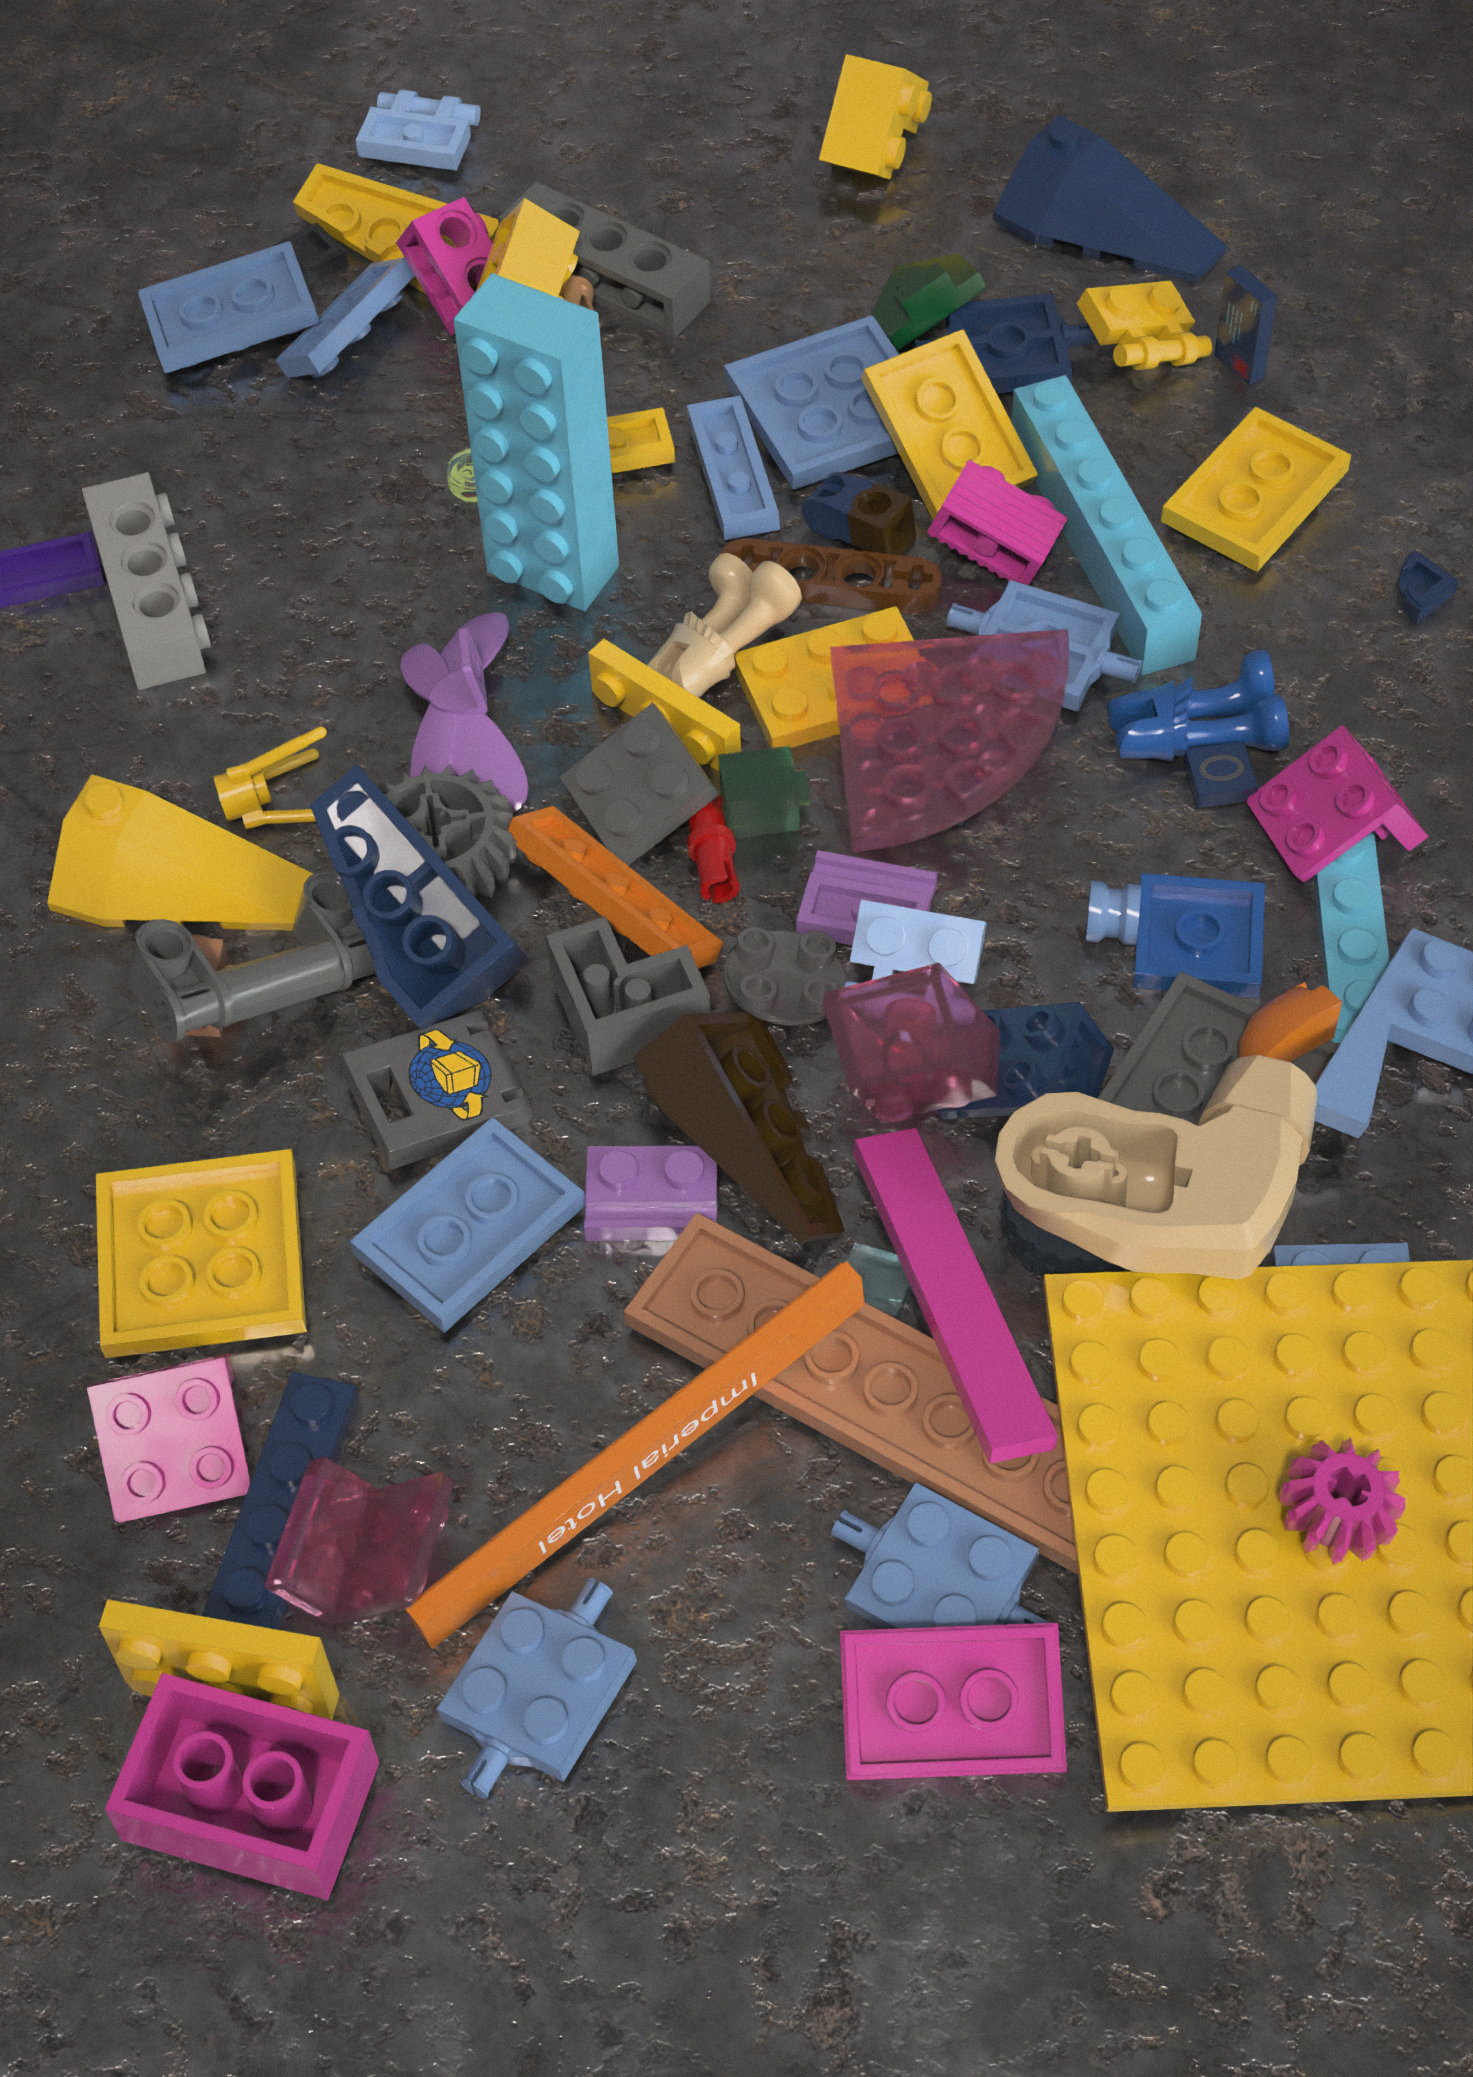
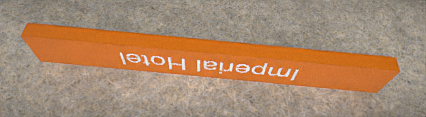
M847 1261L839 1263L409 1603L406 1611L416 1630L433 1650L861 1309L865 1305L862 1277Z

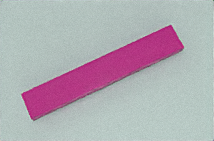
M917 1128L855 1139L853 1150L855 1161L988 1463L991 1464L1054 1450L1058 1437L1057 1432Z

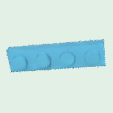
M1374 831L1313 876L1324 986L1342 1001L1335 1035L1330 1040L1334 1043H1341L1353 1020L1362 1009L1390 962Z

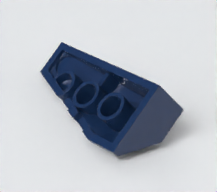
M1061 115L1027 143L993 211L994 221L1035 243L1052 247L1056 239L1083 246V255L1100 258L1102 251L1131 258L1130 261L1135 268L1191 282H1196L1226 254L1227 245L1109 142L1100 135Z
M358 764L310 804L334 868L341 878L352 906L351 911L356 924L361 930L371 954L372 964L378 980L421 1030L482 1003L530 961Z

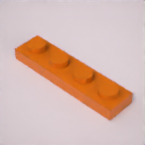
M551 806L512 817L508 832L512 833L517 841L516 847L526 854L530 862L545 869L567 887L573 897L585 902L602 917L606 916L607 921L616 932L628 937L650 956L687 945L698 969L716 963L724 942L556 807Z

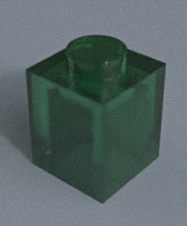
M790 746L718 755L719 786L723 800L722 807L726 826L734 833L735 838L800 830L799 806L809 805V787L806 770L794 769Z

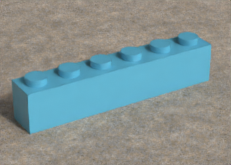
M1063 375L1014 389L1011 423L1038 473L1035 483L1043 497L1054 505L1055 510L1068 517L1062 532L1103 607L1120 613L1117 632L1131 658L1143 661L1140 672L1141 676L1194 661L1196 659L1202 612L1067 376Z

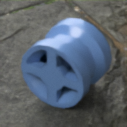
M1091 880L1086 942L1099 943L1103 938L1107 937L1118 938L1123 945L1136 946L1141 884L1128 883L1120 889L1109 888L1104 881Z

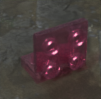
M327 1457L309 1461L264 1588L329 1625L411 1607L426 1585L428 1578L426 1567L437 1534L445 1525L449 1515L447 1503L454 1485V1479L443 1472L378 1489Z

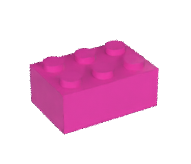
M161 1673L109 1797L105 1811L121 1841L329 1900L379 1766V1760L369 1730Z

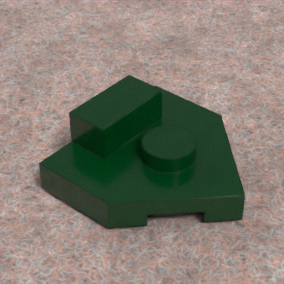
M959 253L894 266L871 315L874 316L893 346L897 350H901L985 290L987 285L979 271Z

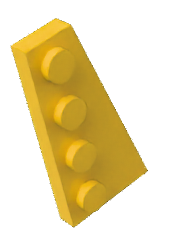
M319 163L315 165L293 201L297 216L310 224L317 222L330 236L374 263L403 258L404 256L396 242L411 221L447 205V203ZM478 213L486 224L488 237L493 244L499 226L498 219ZM441 235V238L447 245L456 248L454 242L449 237ZM414 276L408 284L426 294L418 279ZM468 281L470 287L473 289L475 283Z

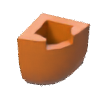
M1305 982L1275 996L1253 1013L1238 1043L1239 1058L1262 1055L1291 1062L1330 1041L1335 1035L1342 1001L1327 987L1321 985L1313 990H1309Z

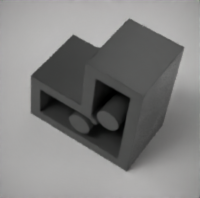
M606 916L546 935L551 980L592 1076L634 1063L635 1061L632 1057L683 1014L711 1013L710 994L687 945L627 964Z

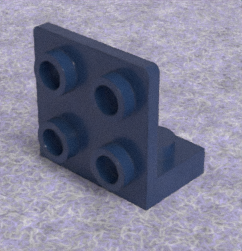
M1080 1002L975 1011L969 1018L935 1110L942 1119L1008 1116L1046 1093L1079 1092L1098 1098L1114 1048Z

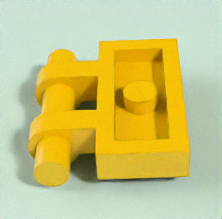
M1172 281L1086 288L1076 303L1100 345L1118 344L1114 349L1113 357L1115 363L1120 367L1132 366L1135 370L1155 368L1159 362L1167 361L1174 366L1190 365L1197 358L1208 357L1212 352V342L1208 336H1195L1189 332L1195 320Z

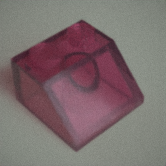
M940 963L824 993L823 1005L850 1091L881 1123L905 1121L914 1115L943 1108H959L966 1106L970 1102L997 1095L1000 1030Z

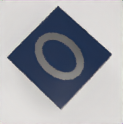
M1244 741L1188 748L1187 752H1185L1183 763L1197 809L1247 802V798L1250 795L1258 792L1257 781Z

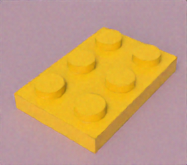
M964 329L864 369L861 380L932 520L936 517L969 459L980 466H991L999 470L1004 475L1006 481L1020 489L1033 484L1036 480L1038 473Z
M1255 407L1163 505L1161 522L1258 572L1348 472L1351 454Z
M897 606L738 651L734 654V671L772 753L892 719L902 704L918 711L939 704V688Z
M107 1599L99 1623V1629L125 1682L134 1691L152 1697L161 1673H165L315 1716L333 1719L340 1694L320 1637Z

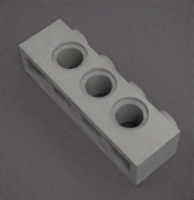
M149 472L82 488L138 690L205 674L206 671L200 650L210 648L211 644L202 613L190 615L189 608L199 606L190 572L179 575L177 571L178 567L186 566L187 564L178 532L167 534L165 530L167 527L175 526L166 492L155 495Z

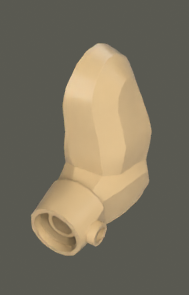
M1262 1055L1240 1057L1228 1064L1203 1111L1198 1126L1187 1120L1162 1113L1134 1111L1079 1092L1046 1093L1014 1111L999 1132L995 1156L998 1178L1011 1204L1018 1213L1039 1228L1072 1242L1107 1262L1134 1272L1192 1273L1238 1280L1249 1277L1272 1249L1292 1205L1299 1166L1305 1162L1310 1152L1318 1100L1316 1085L1305 1072L1291 1062Z

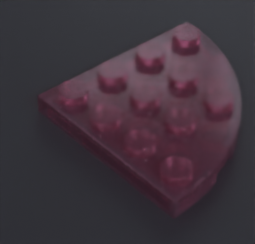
M1068 629L830 647V663L852 852L900 845L946 830L972 817L996 801L1019 781L1034 764L1050 740L1061 714L1067 689L1070 655Z

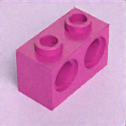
M465 196L411 221L396 242L451 336L455 335L453 319L475 294L468 281L479 284L492 247L484 220L478 213L473 212ZM441 235L449 237L454 242L456 248L447 245L441 238Z

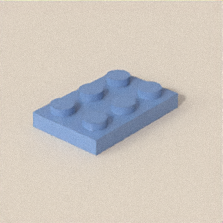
M290 241L137 290L165 374L319 324L314 304Z
M491 1117L350 1240V1244L355 1257L445 1333L586 1206L585 1193L500 1122Z

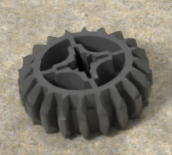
M449 763L442 773L433 774L426 765H424L420 776L412 778L401 771L398 785L396 786L380 782L379 789L474 897L478 894L493 898L495 882H508L509 865L516 863L518 855L517 841L512 833L508 832L513 814L511 804L507 801L506 795H498V789L494 786L492 780L479 783V778L473 769L460 777L456 776V771H454ZM434 833H438V834H439V835H438V839H439V847H438V848H434V839H433V834H434Z

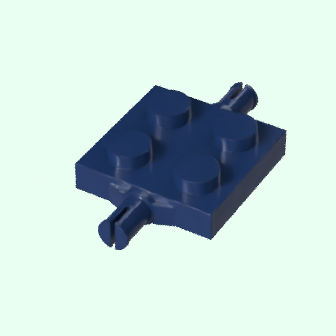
M1053 293L966 302L945 317L948 330L947 335L964 329L996 394L1013 392L1016 388L1066 375L1071 383L1070 347L1100 345L1088 323L1068 325L1057 311ZM937 339L922 341L915 340V348L933 342Z

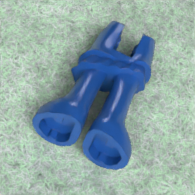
M1265 648L1252 650L1243 658L1239 677L1232 683L1220 687L1194 690L1193 676H1191L1177 687H1175L1174 680L1162 686L1119 696L1107 703L1110 726L1115 731H1118L1114 739L1120 757L1124 759L1156 758L1173 762L1174 756L1184 757L1187 749L1191 747L1244 741L1245 746H1252L1266 751L1284 750L1289 745L1287 710L1282 695L1274 694L1273 667L1268 651ZM1233 716L1214 720H1191L1207 717Z

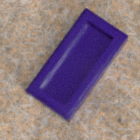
M92 531L0 551V608L105 585Z

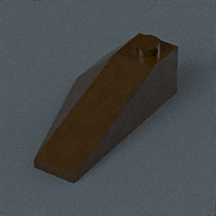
M749 1012L683 1014L632 1057L643 1076L645 1090L658 1103L662 1112L799 1243L833 1239L845 1232L824 1169L818 1161L806 1153L801 1137L809 1132L810 1129L803 1112L797 1110L792 1112L785 1088L793 1080L786 1061L762 1019L751 1015Z

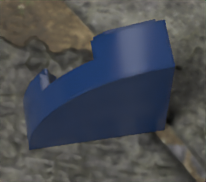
M1414 549L1409 553L1402 565L1397 585L1398 600L1404 612L1411 620L1418 624L1456 593L1458 580Z

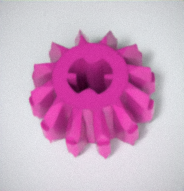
M1351 1437L1341 1442L1337 1453L1321 1440L1318 1444L1313 1445L1308 1456L1309 1458L1299 1456L1293 1460L1287 1472L1290 1481L1283 1484L1279 1493L1280 1504L1291 1509L1284 1520L1286 1525L1285 1531H1306L1308 1533L1303 1543L1305 1553L1316 1550L1320 1543L1328 1547L1333 1565L1343 1561L1348 1549L1363 1562L1372 1557L1376 1544L1382 1546L1390 1544L1398 1531L1395 1520H1399L1405 1511L1406 1498L1394 1493L1400 1482L1399 1471H1379L1376 1468L1381 1459L1379 1449L1367 1453L1366 1457L1363 1458L1356 1455Z

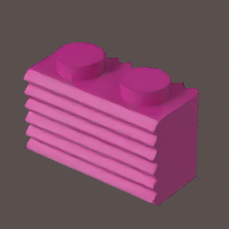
M969 459L927 532L930 537H937L940 543H947L950 549H957L960 555L967 554L970 561L977 560L979 566H987L989 572H997L999 578H1007L1008 582L1012 580L1029 585L1043 564L1068 517L1055 510L1054 505L1045 497L1030 495L1006 481L1004 475L999 470L991 466H980Z

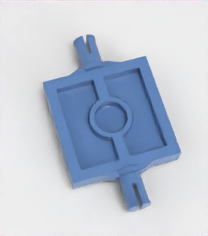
M1009 581L1001 599L989 608L986 613L958 605L955 602L948 613L947 627L978 635V644L968 661V678L1077 712L1091 684L1099 679L1102 674L1135 684L1142 668L1143 661L1141 659L1137 660L1110 651V644L1118 630L1120 613L1016 581Z
M916 1482L897 1514L883 1524L882 1528L878 1529L849 1513L846 1509L839 1515L840 1521L836 1520L833 1526L832 1537H837L866 1553L864 1568L845 1597L846 1608L883 1629L1050 1623L1019 1606L1022 1586L1039 1559V1548Z
M588 1578L569 1611L549 1609L512 1591L437 1707L442 1722L472 1736L482 1748L465 1777L460 1781V1784L471 1794L475 1795L477 1793L479 1798L487 1799L490 1790L507 1763L517 1766L534 1767L562 1782L565 1781L637 1662L632 1648L599 1633L593 1626L608 1600L613 1596L612 1590L601 1581L597 1584L596 1579Z

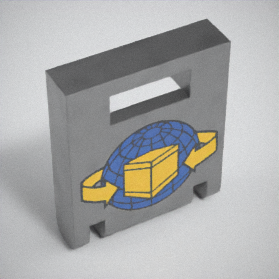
M472 1012L431 1025L423 1030L418 1029L342 1054V1074L389 1170L457 1148L491 1117L495 1118L509 1131L526 1125L533 1118L534 1111L528 1099L523 1098V1089L492 1031H488L489 1025L482 1012ZM390 1076L410 1114L409 1117L389 1123L377 1099V1096L390 1093Z

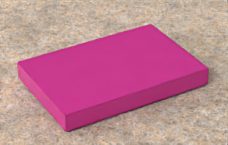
M1058 1623L850 1630L839 1632L846 1781L1067 1772Z

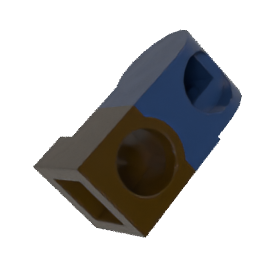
M833 472L802 504L801 512L808 526L816 534L829 540L838 538L868 552L903 555L917 540L912 497L858 476L854 477L842 472Z

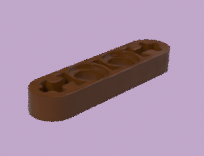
M740 538L731 541L721 551V553L737 556L745 564H750L749 568L753 573L763 561L777 563L788 572L796 567L805 566L812 568L817 572L813 578L796 580L801 590V603L881 611L897 606L900 614L923 615L936 608L941 599V571L935 563L920 557L753 538ZM853 573H864L872 577L874 581L863 587H855L846 583L844 578ZM884 579H890V587H884ZM912 583L921 584L919 589H910Z

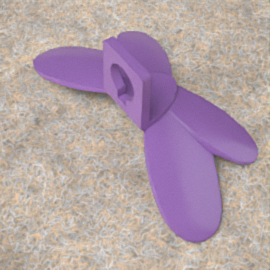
M492 612L479 615L465 623L458 629L441 653L429 644L421 643L411 647L403 654L400 670L407 685L418 696L430 702L412 749L410 776L411 778L420 776L424 765L433 774L442 773L450 763L459 777L473 769L479 778V783L488 780L493 781L494 786L498 789V795H506L507 801L511 804L512 813H515L522 808L527 800L529 785L526 771L509 740L486 714L488 706L483 670L501 649L510 627L507 616L504 613Z

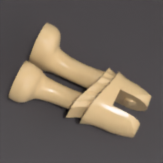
M721 553L709 567V581L718 597L714 607L702 619L697 617L692 611L686 612L683 623L675 624L672 634L647 666L698 698L715 683L729 678L730 671L735 668V652L752 642L770 627L787 619L800 605L802 600L800 587L793 576L781 565L772 561H763L753 573L747 564L737 556Z

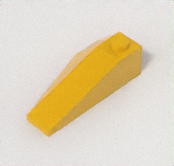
M91 774L63 819L47 904L51 911L103 927H125L126 920L151 921L165 919L175 921L181 925L183 921L218 922L222 929L293 931V923L304 883L313 873L146 790Z

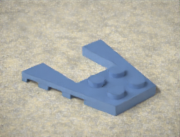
M1415 928L1409 931L1377 981L1362 1009L1353 1020L1335 1053L1318 1077L1315 1084L1318 1100L1314 1121L1359 1139L1370 1123L1387 1041L1473 1074L1472 951Z

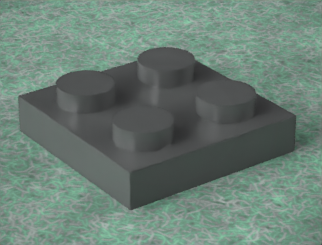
M651 703L559 776L606 848L628 866L720 795L664 713L654 703Z

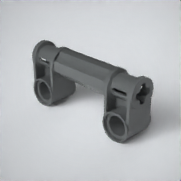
M325 871L309 876L303 886L292 931L295 940L301 946L215 972L193 940L191 933L183 925L165 919L151 920L143 924L137 931L127 984L130 991L137 997L151 1018L159 1037L165 1043L173 1044L182 1041L186 1032L209 1025L220 1029L233 1023L334 991L338 992L349 988L352 980L372 974L376 975L363 934L352 914V906L339 874Z

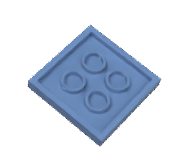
M873 315L724 365V381L733 396L741 395L750 423L793 490L826 479L833 472L843 473L898 453L861 380L864 369L899 355Z

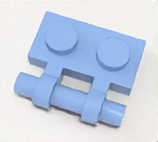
M400 89L397 94L380 92L377 99V107H370L356 138L358 157L457 171L471 138L470 125L478 126L480 106L462 103L460 97L447 95L438 100L418 97L416 91Z
M861 900L850 962L874 966L873 977L870 985L846 981L842 1005L866 1009V1016L885 1019L888 1013L921 1019V1025L929 1028L941 1029L942 1024L966 1028L969 1021L971 1003L948 999L951 980L976 984L987 922ZM895 970L930 976L926 995L892 989Z

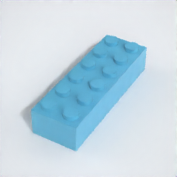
M491 273L453 319L487 572L495 575L503 582L515 583L540 593L555 603H564L585 612L619 567L599 315L596 311Z

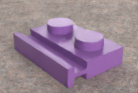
M817 850L813 872H810L796 919V932L805 934L809 931H821L831 936L836 943L853 946L861 900L930 912L933 895H935L937 889L938 873Z
M587 1146L586 1214L584 1219L586 1241H676L696 1212L717 1223L718 1164L699 1146Z

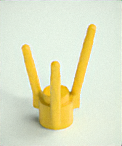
M321 726L244 764L227 768L226 773L213 776L227 821L242 817L246 830L264 824L316 822L311 809L263 811L261 805L272 802L266 780L296 769L319 757L318 750L314 748L297 755L293 754L324 738L327 734L326 729Z

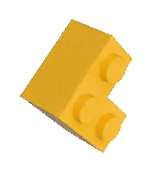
M846 54L819 160L833 166L890 180L893 169H899L904 158L906 140L901 137L903 131L916 134L918 124L924 123L928 117L932 101V94L927 91L929 82L904 68Z

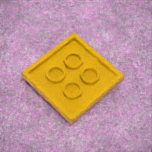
M292 1149L96 1174L100 1347L105 1358L306 1332L296 1167Z

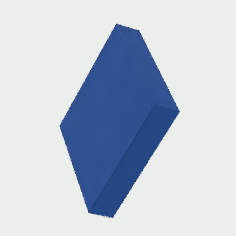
M1141 873V899L1135 946L1133 988L1168 991L1179 972L1182 971L1235 997L1259 999L1262 986L1265 883Z

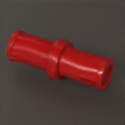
M721 794L713 799V803L711 801L688 819L690 835L687 838L688 855L697 864L701 896L704 900L708 901L712 893V903H724L732 900L740 891V884L736 877L732 857L736 850L734 833L726 826Z

